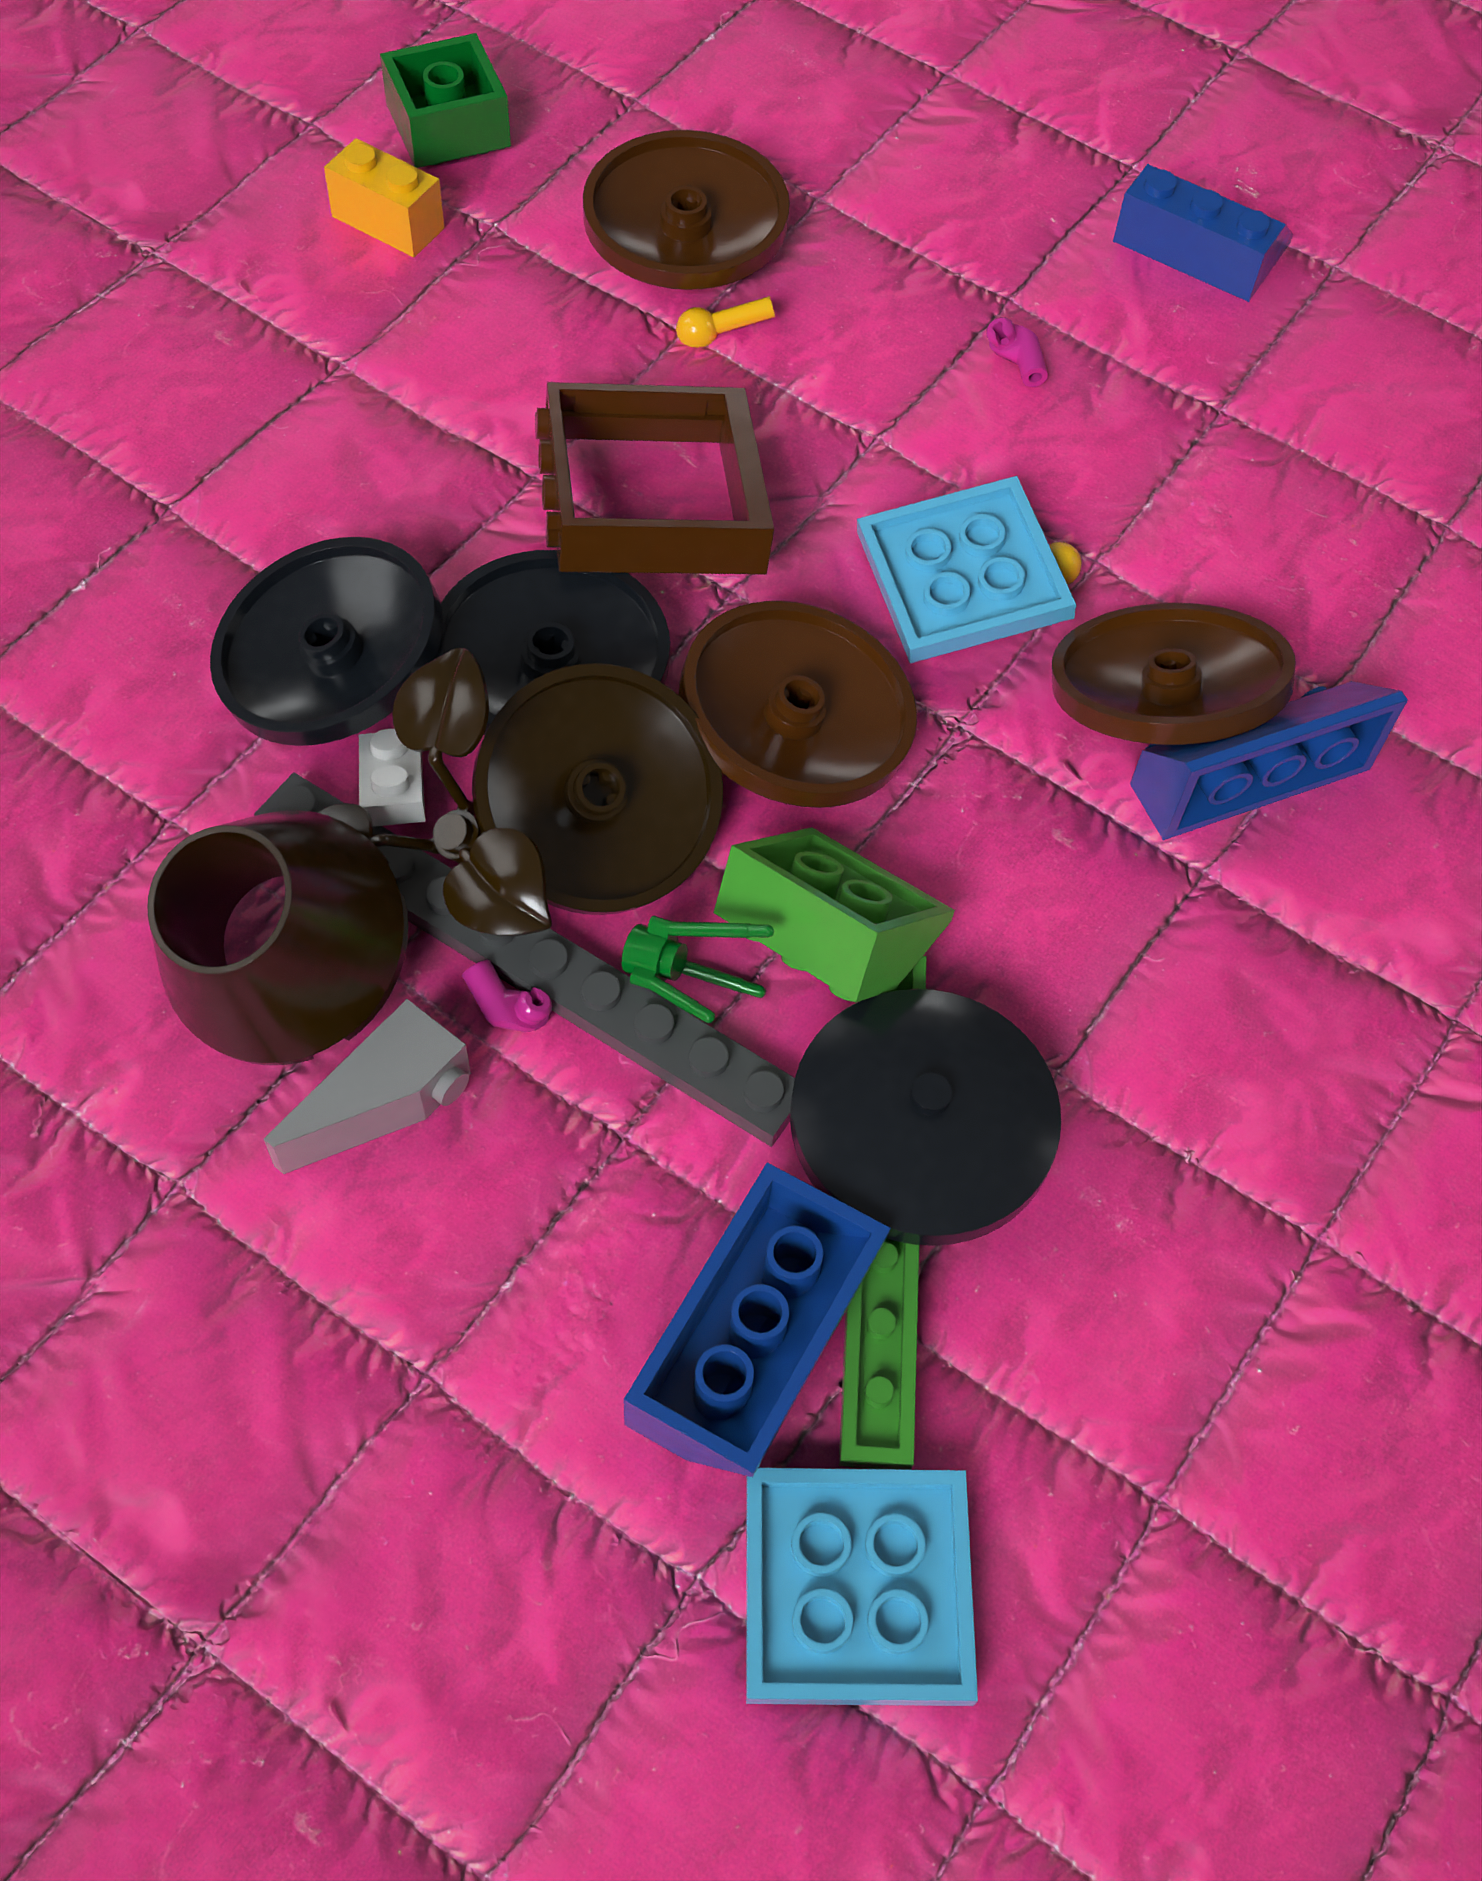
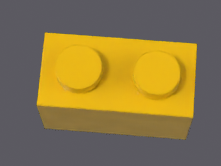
M357 138L324 166L332 217L413 258L444 229L439 178Z

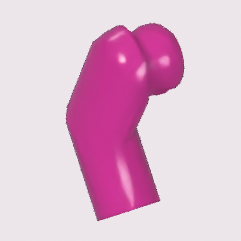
M1006 317L993 320L986 330V337L989 340L991 350L996 355L1019 366L1024 385L1037 387L1043 384L1048 378V372L1036 334L1023 326L1013 324Z
M490 960L478 962L462 974L484 1017L492 1026L521 1032H531L547 1023L552 1010V1002L549 995L542 989L533 987L531 992L506 989Z

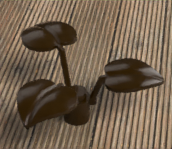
M465 648L453 649L412 673L402 684L396 695L392 716L397 737L404 746L417 752L429 750V763L458 805L457 810L450 811L437 820L433 829V838L431 839L392 834L373 835V822L370 813L365 808L355 804H335L326 807L318 813L336 818L352 826L372 841L376 847L391 846L423 850L433 854L440 853L442 856L459 863L448 873L444 880L443 896L449 913L463 926L477 932L497 936H519L544 931L551 928L552 920L546 897L545 868L538 847L526 834L513 828H494L481 834L473 802L467 799L442 759L443 753L453 757H464L472 753L485 733L489 716L488 692L481 666L469 650Z

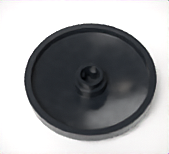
M343 537L324 540L297 549L273 562L258 573L237 594L225 611L215 632L210 654V670L215 690L227 709L243 727L256 736L270 742L283 745L308 746L329 743L357 734L392 713L396 695L402 684L412 673L435 659L443 631V612L440 598L426 572L414 557L391 543L367 537Z
M557 550L527 551L508 555L480 566L461 579L441 602L443 631L435 659L456 648L469 650L477 659L485 677L489 699V716L486 730L499 710L516 692L534 679L563 667L592 663L612 664L642 672L665 685L670 653V637L667 622L655 598L637 579L628 573L559 572Z
M907 989L882 993L853 1004L836 1015L818 1032L806 1049L795 1076L790 1105V1124L797 1156L803 1170L816 1189L890 1227L887 1239L914 1245L937 1246L966 1242L987 1235L1011 1221L1028 1206L1044 1183L1056 1156L1061 1131V1108L1057 1088L1045 1060L1029 1038L1011 1021L988 1006L961 995L938 990Z

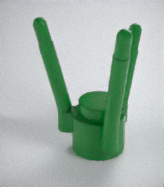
M652 916L648 926L637 924L629 933L623 948L622 968L624 972L631 974L630 984L650 989L687 1013L696 1016L706 1023H712L715 1020L713 1011L665 981L667 979L676 981L681 974H685L757 998L764 997L766 989L762 985L746 981L743 978L688 961L687 945L680 943L678 936L769 938L773 936L774 928L771 925L750 923L676 922Z

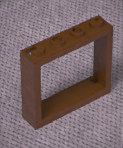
M547 382L546 407L537 408V412H535V437L539 439V474H549L542 477L543 510H553V512H546V547L557 548L559 572L767 575L774 524L745 388ZM566 439L719 443L734 521L575 518Z

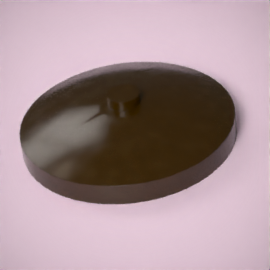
M597 663L578 664L551 671L534 679L516 692L496 714L484 734L475 759L472 776L473 806L481 834L494 828H513L526 834L533 840L542 856L545 868L546 897L549 905L581 914H618L643 907L669 894L681 885L702 862L711 847L721 818L723 804L721 769L716 764L701 737L695 718L699 717L672 689L642 672L627 667Z

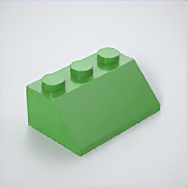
M811 827L732 845L713 913L729 923L771 925L774 928L772 937H751L746 939L764 944L781 955V959L786 965L808 972L827 984L829 990L835 996L856 1003L895 990L950 924L955 910Z

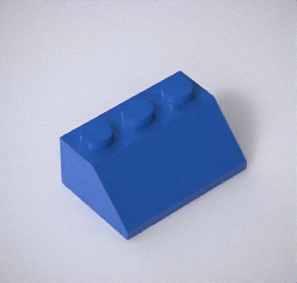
M1147 164L1125 192L1113 242L1249 302L1291 243L1293 234L1285 223L1275 220L1261 211L1252 210L1220 196L1215 191L1204 189L1174 176L1167 170L1158 169Z

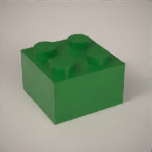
M476 33L380 53L386 105L414 167L438 165L450 160L476 154H486L490 151L511 147L508 96Z

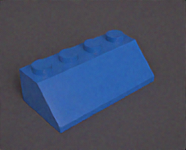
M1354 681L1329 689L1324 686L1317 687L1305 693L1301 698L1288 702L1268 722L1243 734L1197 744H1150L1141 752L1130 785L1161 838L1166 840L1370 770L1408 699L1401 690Z
M767 1162L623 1399L624 1425L686 1461L753 1477L888 1237L891 1228Z

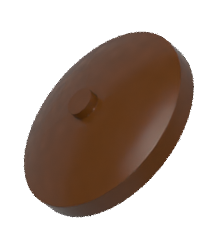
M670 130L651 133L629 140L611 150L598 161L591 170L584 186V226L586 234L595 250L605 261L620 272L641 282L659 287L697 290L724 286L744 279L760 270L777 254L788 230L789 194L778 170L767 158L748 145L715 133L695 130Z
M788 601L755 602L733 608L717 616L700 631L693 641L679 680V696L699 717L695 718L700 735L711 756L720 767L721 772L753 793L784 804L813 808L835 807L850 804L874 794L884 787L897 773L912 745L916 732L917 709L914 694L904 671L891 653L876 638L852 621L828 610L808 604Z
M1159 603L1133 606L1095 617L1073 629L1061 640L1052 657V689L1057 703L1071 718L1099 733L1118 739L1147 744L1184 745L1211 742L1230 738L1255 729L1275 717L1286 706L1294 689L1295 654L1291 645L1281 633L1265 622L1238 611L1193 603Z

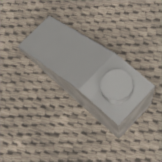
M406 999L263 1139L274 1167L281 1173L286 1174L426 1120L440 1105H450L462 1094L471 1074L466 1044Z

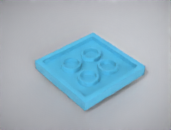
M1017 476L857 519L858 537L910 664L1075 618L1076 602Z
M758 1468L753 1477L746 1476V1704L974 1706L977 1703L978 1691L966 1470Z

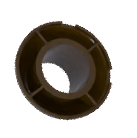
M300 810L270 812L210 827L190 835L177 844L163 859L153 877L148 895L147 910L161 980L172 1008L183 1024L203 1043L216 1051L237 1060L260 1065H288L314 1059V1054L328 1049L342 1039L349 1041L361 1032L377 1015L393 991L404 963L408 943V913L405 897L399 891L394 874L388 865L389 861L372 841L343 821L328 815ZM283 876L285 901L275 930L268 940L253 954L241 961L227 965L224 953V935L234 908L257 885L269 879Z

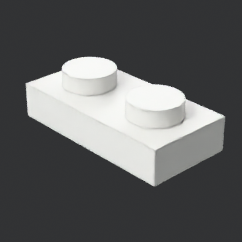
M383 729L376 733L359 734V806L368 810L373 826L425 822L422 752L413 751L404 746L398 739L395 729Z

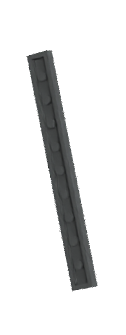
M293 772L254 813V816L287 810L318 813L326 807L343 804V802ZM373 826V835H396L383 826ZM391 846L377 847L389 861L388 865L394 874L399 891L405 897L408 921L475 963L490 960L500 979L516 989L531 992L533 987L542 989L551 999L553 1012L770 1147L774 1145L789 1124L794 1077L650 989L630 984L629 976L550 928L526 935L497 936L477 932L463 926L449 913L443 896V883L452 868L422 850Z

